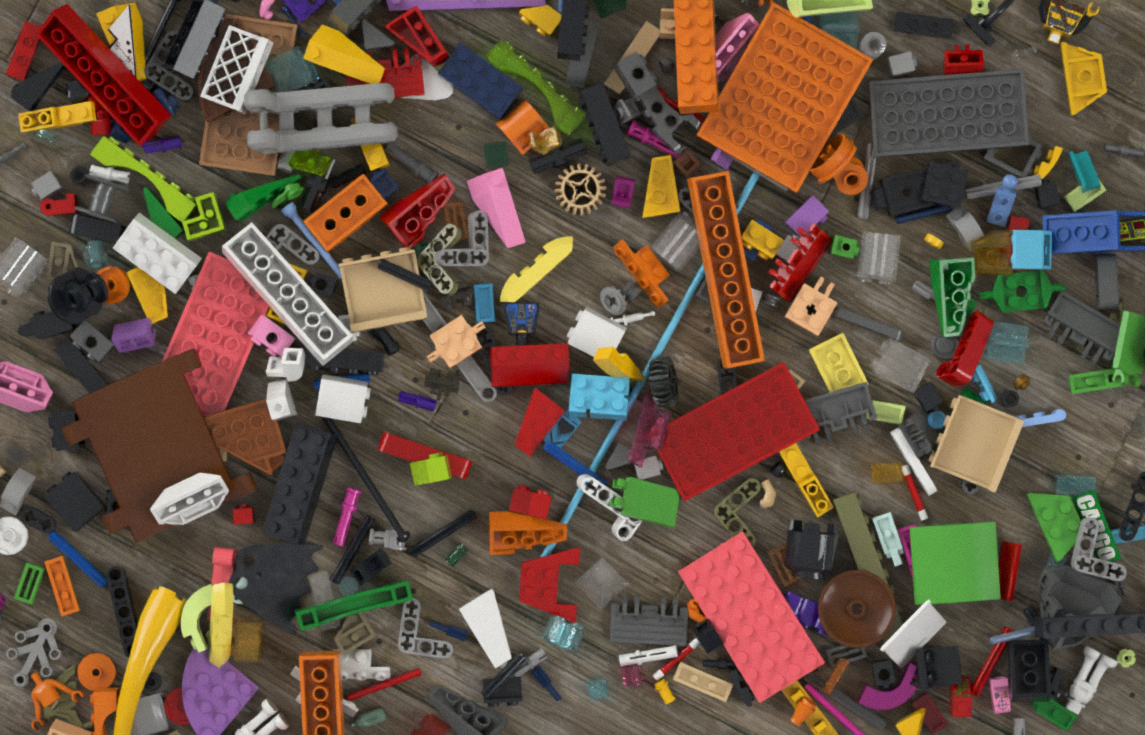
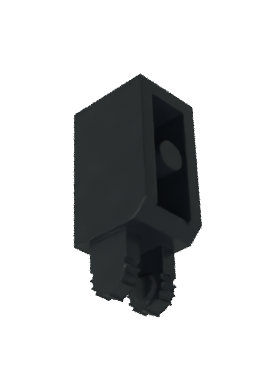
M40 311L34 313V317L29 318L30 323L19 326L17 333L22 337L34 335L38 339L45 340L76 330L74 324L60 320L52 311L48 313Z

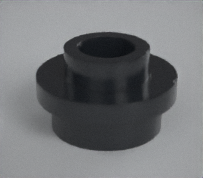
M77 166L71 170L70 179L76 185H84L89 180L85 177V174L89 175V172L85 167ZM80 172L83 173L82 179L77 178V174Z
M150 672L144 688L150 692L157 691L162 685L161 676L155 672ZM151 678L155 680V685L153 686L149 684V679Z

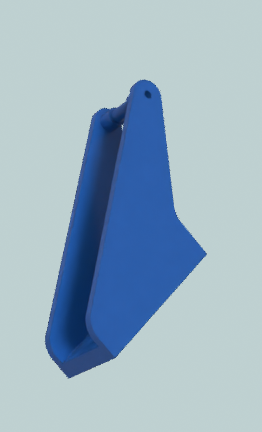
M1116 210L1043 216V230L1052 231V254L1145 251V246H1120L1119 218L1145 217V211L1124 212Z

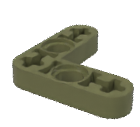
M453 224L446 225L417 258V264L441 293L448 296L456 293L458 283L445 267L437 265L435 254L437 252L436 246L442 242V249H452L460 240L462 231ZM426 258H428L427 261L432 265L431 267L426 265ZM437 269H440L441 275L435 279L434 273ZM443 281L450 283L449 289H447L448 287L445 283H443Z
M749 478L715 506L714 515L732 537L742 532L745 528L746 532L744 533L747 537H752L750 542L754 547L756 544L755 536L735 513L760 491L761 485L759 481ZM748 482H755L757 484L755 486L756 491L750 490L747 493L750 496L746 499L745 494L740 489L743 487L745 491L749 487ZM737 493L743 497L741 504L738 505L732 502V496ZM720 506L722 508L727 507L726 513L729 517L731 514L734 515L726 524L723 522L726 518L723 515L719 516L717 514L719 513L718 508ZM736 520L740 523V529L733 532L730 530L729 525L732 521Z

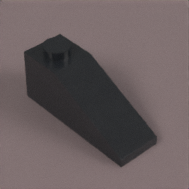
M59 62L21 81L20 84L17 83L11 90L12 95L10 97L28 111H34L66 67Z

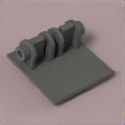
M923 409L898 425L917 459L925 453H929L932 451V448L938 445L936 441L939 435L928 424V416Z

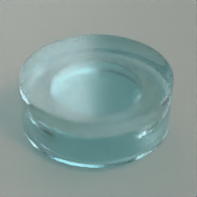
M38 130L36 138L54 143L56 135L49 131Z

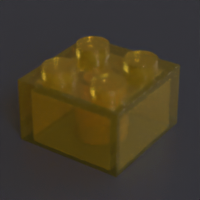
M240 619L232 626V637H235V643L231 646V656H234V661L258 662L262 657L263 620Z

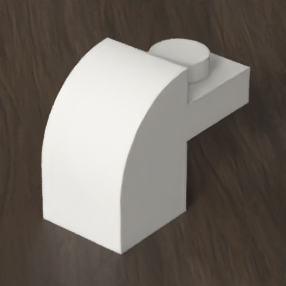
M284 348L282 357H269L266 369L267 376L286 377L288 382L300 379L303 374L306 357L303 348Z

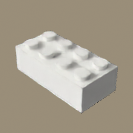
M138 213L113 247L114 250L175 294L202 259L141 213Z

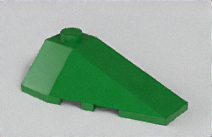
M298 174L245 190L238 194L234 192L227 198L228 201L225 204L235 220L242 223L285 191L286 185L291 182L298 183L302 180V177Z
M974 257L929 260L931 284L942 337L961 336L967 314V303L971 297L970 290L975 280Z

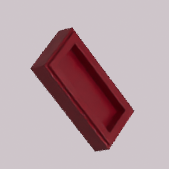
M926 692L910 702L915 711L920 708H926L923 722L932 735L948 725Z

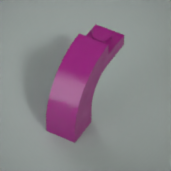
M908 662L900 681L891 689L878 690L865 684L857 702L877 710L892 709L903 704L912 696L917 688L910 682L916 679L918 666Z

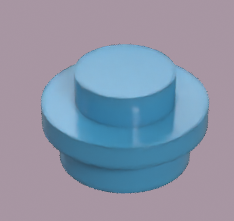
M940 410L930 413L928 416L930 427L933 429L943 428L946 414Z

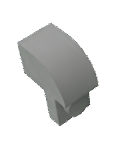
M962 205L959 209H954L946 215L947 220L957 231L961 242L970 252L986 242L978 223Z
M19 468L8 482L1 496L0 507L17 515L25 497L33 487L36 476Z

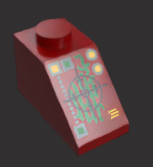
M962 676V684L950 685V715L952 717H972L970 677Z

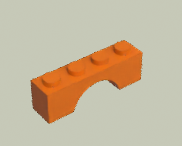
M96 688L93 694L90 695V704L94 705V713H91V724H94L95 732H92V735H108L105 723L107 716L117 711L119 688Z

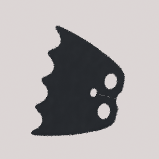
M275 543L242 548L236 557L237 569L231 574L228 582L233 584V594L266 620L295 635L296 632L291 625V619L296 616L294 610L301 608L299 605L300 596L312 591L306 584L305 578L309 573L319 570L318 566L312 561L311 556L314 552L323 549V546ZM246 554H252L255 557L253 565L246 566L243 563V557ZM257 572H260L262 574V577L260 579H257L255 577V574ZM239 577L247 579L248 584L244 589L236 587L235 583Z

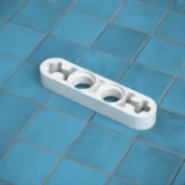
M896 428L891 431V437L927 495L930 496L937 492L934 483L919 459H917L901 430Z

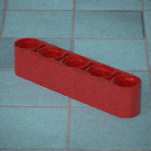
M383 432L377 449L411 462L430 459L429 455L442 452L443 456H448L451 475L462 479H467L473 462L387 432Z

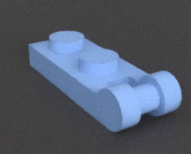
M1056 409L1049 415H1045V412L1033 413L1034 417L1026 418V415L1015 417L1024 420L1022 427L1062 421L1066 418V413L1062 409Z

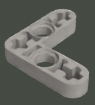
M475 211L468 217L469 249L439 250L435 254L437 265L441 267H479L488 263V218L485 212ZM475 217L481 218V222L475 221ZM477 233H479L482 236V242L480 244L476 243L475 241V235ZM461 252L466 256L464 263L458 260V255ZM441 256H452V259L443 260ZM472 256H482V260H471Z
M283 224L274 226L266 236V239L274 245L277 251L284 246L308 265H314L320 259V254L314 247ZM284 228V234L286 235L284 237L280 236L277 239V241L280 242V244L277 245L275 241L270 239V237L272 236L275 239L278 235L276 230H282ZM294 239H298L301 242V247L298 250H293L290 246ZM305 245L308 246L305 250L309 253L315 252L314 256L316 259L314 261H307L308 256L302 253V256L299 255Z
M1083 518L1079 525L1072 555V568L1080 573L1112 581H1122L1127 575L1126 568L1123 565L1093 557L1099 523L1095 518ZM1086 523H1091L1093 529L1088 531V527H1085ZM1087 532H1088V534H1089V535H1092V536H1091V537H1089V536H1083V533H1084V534H1087ZM1084 539L1090 543L1087 550H1083L1080 546L1081 541ZM1082 559V562L1088 563L1090 565L1089 567H1080V565L1077 564V561H1081ZM1100 562L1103 565V571L1098 574L1095 572L1094 566ZM1118 569L1121 574L1116 576L1114 573H1109L1108 570Z
M413 597V600L404 602L398 639L399 650L407 654L436 658L450 657L454 649L449 641L417 637L421 610L420 601ZM411 601H414V604L418 606L413 610V615H417L416 618L411 616L405 617V613H410V608L407 607V604H410ZM406 620H412L415 623L413 630L408 631L405 629L404 623ZM402 632L406 634L414 633V637H409V643H412V646L408 647V650L404 649L405 647L401 645L406 640V635L402 636ZM427 641L431 644L429 652L421 650L420 645L422 642ZM434 642L438 643L437 647H443L446 644L450 652L443 655L441 650H436L437 654H433Z

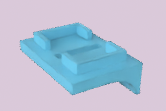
M978 365L971 380L973 383L976 382L981 390L979 395L982 401H986L987 404L993 403L998 398L981 365Z

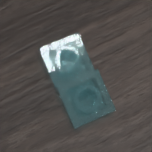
M1057 475L1056 494L1080 495L1094 490L1096 493V477Z

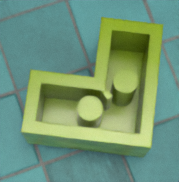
M212 192L195 197L200 216L182 221L187 240L191 242L227 231L216 193Z

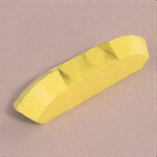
M573 236L561 237L543 246L547 253L545 255L543 253L538 255L534 259L536 263L532 267L527 265L520 272V277L513 273L502 289L500 302L516 303L572 253Z
M225 582L212 586L208 655L209 662L218 668L229 660L231 652L233 584Z

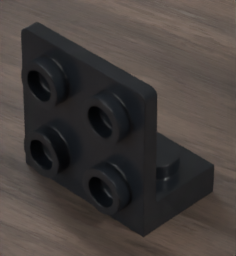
M958 646L921 648L916 651L920 690L929 689L932 686L958 685L963 683Z

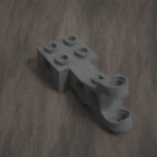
M635 52L617 63L613 68L632 100H635V102L640 101L645 110L642 114L645 119L650 118L655 126L652 130L656 137L673 153L679 155L684 150V147L680 146L672 138L673 135L671 133L683 122L697 134L703 124L692 113L681 116L664 101L656 87V76L646 68L647 62L644 56ZM633 71H637L640 74V79L634 78ZM657 103L661 106L660 113L652 111V104ZM669 116L675 120V125L672 127L668 126L665 121Z

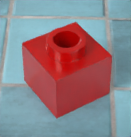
M249 504L237 505V509H232L234 525L255 523L254 507L249 508Z

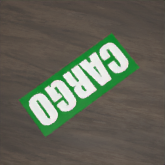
M1095 490L1072 497L1081 520L1090 517L1095 518L1099 523L1094 548L1095 557L1110 562L1121 559ZM1086 523L1085 527H1088V531L1093 529L1091 523Z

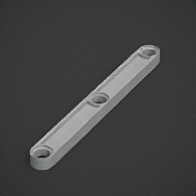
M423 292L428 319H423L430 331L434 333L439 327L445 326L447 323ZM472 356L457 364V367L483 401L491 402L496 398L497 391L495 387H491V382ZM485 388L493 390L494 395L492 398L486 399L483 397V390Z

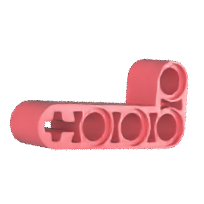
M220 546L214 548L212 583L229 582L231 574L235 571L236 548ZM211 605L208 607V621H210Z

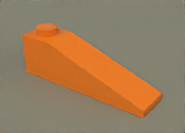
M509 511L489 512L490 555H509L515 553L517 549L525 548L529 550L532 549L533 545H549L567 540V524Z

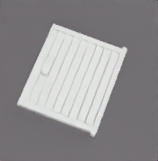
M930 600L926 601L880 649L882 652L885 651L901 669L916 655V651L921 649L947 623L930 604Z

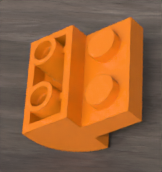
M525 99L496 123L498 128L522 155L551 131L541 116Z

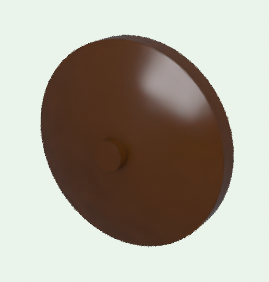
M851 570L835 576L826 584L819 598L818 615L823 629L834 641L847 647L862 648L877 643L890 631L895 620L896 603L891 589L880 577L868 571Z

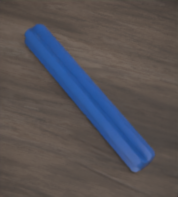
M548 440L544 444L543 449L578 475L588 474L605 486L607 485L604 479L553 442Z
M52 531L49 534L48 539L98 586L104 588L108 584L107 578L59 533Z

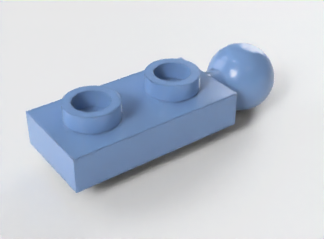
M1006 175L1002 180L1003 187H997L986 222L1005 227L1016 197V191L1012 189L1017 186L1018 180L1014 175Z

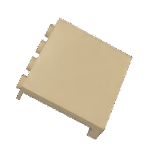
M410 247L400 248L398 253L384 251L380 252V256L373 257L372 254L361 256V260L354 261V258L343 259V263L339 264L352 333L428 319L423 289L378 269L380 260L385 259L420 275L414 249L411 250Z
M959 395L958 398L954 397L950 406L953 409L951 416L947 415L943 423L946 429L943 434L939 433L936 444L939 445L937 451H932L928 460L932 462L930 467L937 468L987 488L992 492H996L1024 420L962 395Z

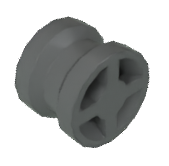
M630 280L621 290V294L626 295L627 302L631 304L642 289L636 287L634 282Z

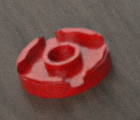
M178 687L172 690L166 697L164 702L167 718L173 723L189 725L190 722L183 705L182 687Z

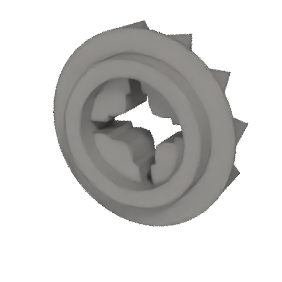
M607 286L601 291L600 301L609 313L620 315L627 309L626 305L628 302L624 300L626 295L621 294V289L617 290L615 286Z

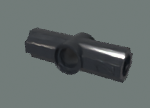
M582 138L565 145L554 146L546 150L547 152L528 160L535 175L552 167L557 168L565 165L570 160L585 155L588 152Z
M320 154L313 173H310L306 182V190L302 196L299 208L311 213L315 212L321 196L324 195L327 189L329 176L336 160Z

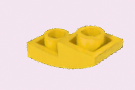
M1054 146L1052 150L1049 149L1045 158L1048 162L1042 161L1035 165L1032 176L1039 174L1041 179L1044 178L1054 167L1063 148Z

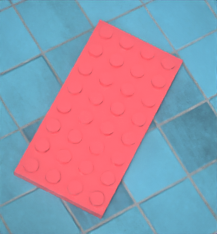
M210 251L163 360L195 348L202 366L184 375L199 409L205 417L226 410L254 344L250 340L252 336L248 332L260 315L266 316L270 307L228 259Z
M744 531L678 571L695 600L699 602L698 605L704 615L709 619L723 641L724 647L759 703L825 663Z

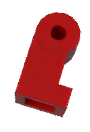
M66 194V199L64 200L46 198L40 203V210L48 216L79 214V211L74 209V207L78 206L77 194Z

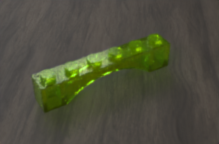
M500 40L485 55V58L500 72L519 75L537 86L551 107L554 125L569 137L584 122L582 118L584 114L577 107L573 109L568 104L570 101L563 94L559 96L554 91L556 87L550 81L545 82L541 78L542 74L535 67L531 69L527 65L528 60L522 54L518 56L513 51L515 48L508 41L504 43Z

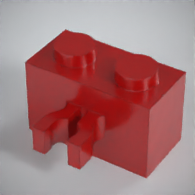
M966 44L965 50H959V45H955L954 51H944L943 75L983 72V50H970V45Z

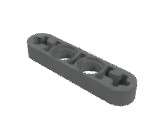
M835 306L832 312V316L888 338L901 342L904 336L903 331Z

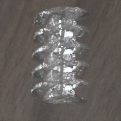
M870 32L859 43L858 51L875 60L884 52L886 40L881 33Z

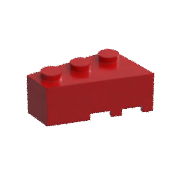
M417 5L384 26L390 34L434 68L450 57Z

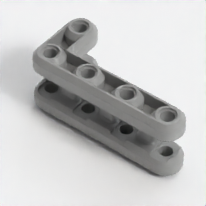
M377 83L273 93L267 89L247 91L244 95V106L249 112L260 116L261 128L258 131H249L247 134V144L251 150L259 154H273L394 142L398 137L397 126L393 122L374 124L371 123L370 106H375V104L392 103L395 98L394 88L389 83ZM347 106L354 108L356 124L340 128L333 126L331 110ZM303 110L316 111L317 128L307 131L295 130L293 114ZM274 113L278 115L279 131L268 128L267 114Z

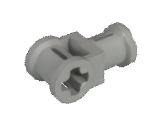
M374 528L370 529V546L379 544L389 549L406 550L405 542H399L398 544L396 539L398 534L394 529L386 530L385 532L375 531Z

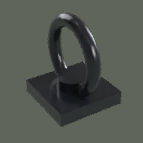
M1014 0L1003 1L985 20L980 17L976 21L968 14L962 21L988 47H991L996 40L989 34L993 30L990 25Z

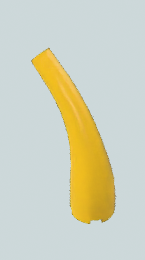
M155 586L140 616L119 695L113 735H131L138 702L148 676L181 621L182 611L188 600L185 598L182 601L179 600L176 592L161 586L157 588Z

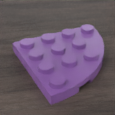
M193 648L185 665L182 680V698L185 712L197 735H221L259 687L228 661L220 668L209 662V648L202 652H198V650Z

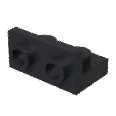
M510 677L490 699H486L483 696V704L488 703V707L499 706V703L506 702L507 706L518 705V702H522L521 677ZM494 678L483 679V689Z

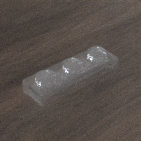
M328 570L308 575L315 604L334 599ZM340 619L321 625L322 631L341 627Z

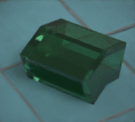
M506 141L484 144L487 168L509 165Z

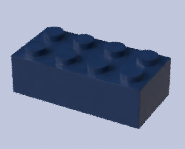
M459 43L438 72L440 78L498 120L504 117L523 90L520 85L462 43Z

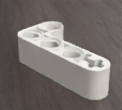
M588 474L580 475L577 479L578 488L618 515L612 526L613 535L621 541L629 540L642 520L630 519L627 516L621 515V509H615L609 505L611 498L619 497L623 499V497ZM587 481L591 485H593V490L586 486L584 483ZM602 490H606L605 497L599 499V493ZM621 527H625V528H626L625 533L622 534V535H619V534H618L619 529H620Z

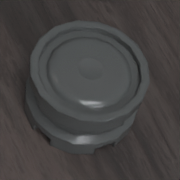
M939 333L931 341V350L936 357L948 359L954 356L959 341L956 336L942 337V333Z

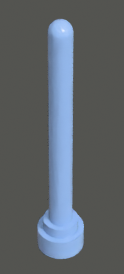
M293 202L289 203L281 210L282 214L295 222L337 276L342 279L338 263L325 250L297 214L296 205Z

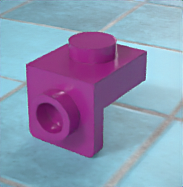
M616 176L612 204L620 208L630 207L635 179Z

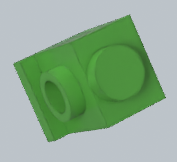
M834 235L829 255L852 260L854 256H858L860 245H857V240ZM844 244L849 245L848 251L843 250Z

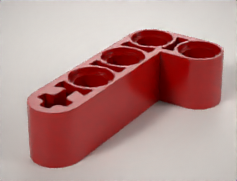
M979 311L972 313L952 360L942 363L937 369L936 376L952 387L965 385L972 379L992 331L993 320Z

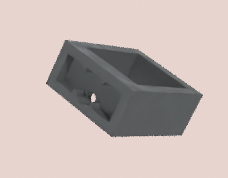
M1029 139V146L1034 149L1022 172L993 158L997 149H986L981 160L1007 174L1014 175L1016 178L1028 177L1033 172L1034 168L1031 166L1034 160L1038 161L1042 154L1040 150L1042 145Z

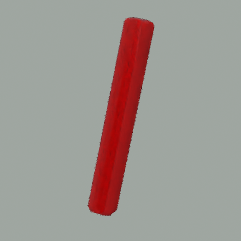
M1005 626L1001 634L1013 632V630ZM1009 641L997 643L993 646L971 687L973 695L977 697L980 695Z

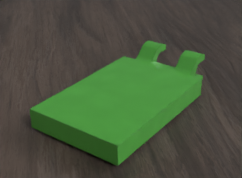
M1123 311L1112 368H1116L1112 378L1113 382L1119 383L1120 378H1122L1121 383H1124V385L1131 386L1132 384V386L1139 387L1141 384L1138 374L1142 375L1144 365L1145 316Z
M627 477L626 480L621 478L613 480L612 488L623 490L624 494L623 499L619 497L611 498L610 507L621 509V515L668 528L675 527L680 496L678 489L633 477Z

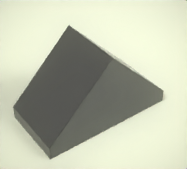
M365 19L362 21L366 51L395 47V42Z
M617 443L605 467L606 470L642 460L643 456Z

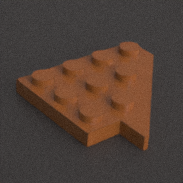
M266 399L204 417L217 447L269 475L273 474L269 458L287 453L278 421L271 419Z

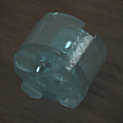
M557 615L553 616V618L549 617L541 640L544 641L548 638L547 643L564 650L573 648L572 652L577 653L585 633L583 631L584 626L574 622L571 625L565 623L566 619Z

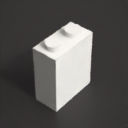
M586 307L584 311H579L575 319L578 323L575 328H570L566 337L570 338L568 341L569 345L595 357L598 348L614 347L616 349L627 327Z
M323 374L315 416L361 423L362 417L366 418L368 407L364 406L365 399L369 400L371 388H367L368 382Z

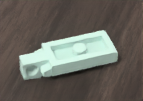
M888 512L873 517L872 519L884 554H886L887 558L892 557L895 566L902 565L901 554L904 553L892 513Z

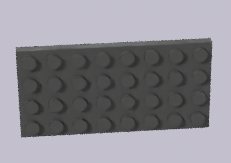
M1024 69L869 81L874 158L1029 146Z

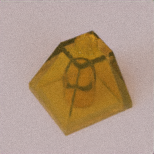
M993 230L972 241L975 274L1013 275L1011 256L1013 254L1011 237L1013 230Z

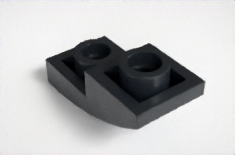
M736 668L729 669L730 677L737 693L748 707L752 706L751 701H755L752 690H749L747 685L740 687V684L743 683L742 674Z

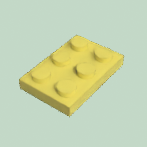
M844 333L809 349L829 392L867 381Z

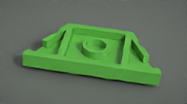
M1028 493L1026 497L1057 563L1075 544L1081 520L1070 496Z

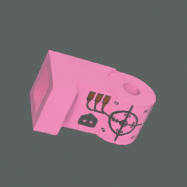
M1006 676L989 678L988 683L994 714L1010 712L1008 678Z

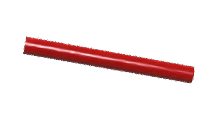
M420 668L351 692L347 696L349 701L421 676L422 673Z

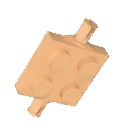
M461 315L429 335L436 351L427 356L430 363L441 357L451 369L482 349L483 347L479 343L476 333L486 328L481 321L471 327Z

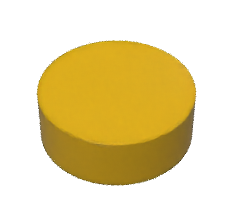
M929 233L924 238L926 243L936 249H941L944 244L940 239Z

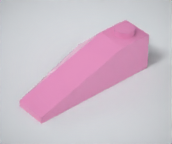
M503 168L468 180L467 184L472 200L480 211L486 213L488 222L505 246L511 248L526 243Z

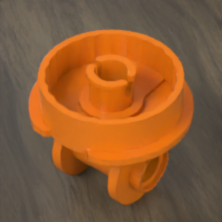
M843 133L832 137L825 143L810 169V172L818 179L820 184L833 177L838 189L847 195L860 193L865 189L868 182V175L863 163L853 156L857 150L852 139L849 140Z

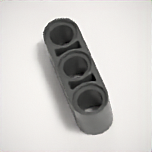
M1116 254L1095 255L1097 309H1118Z

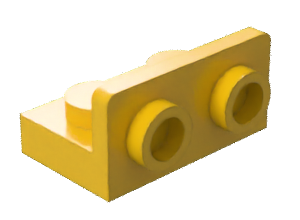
M751 220L741 236L743 246L749 250L754 248L758 251L757 255L766 261L768 258L772 260L775 257V254L784 242L782 238L754 220Z

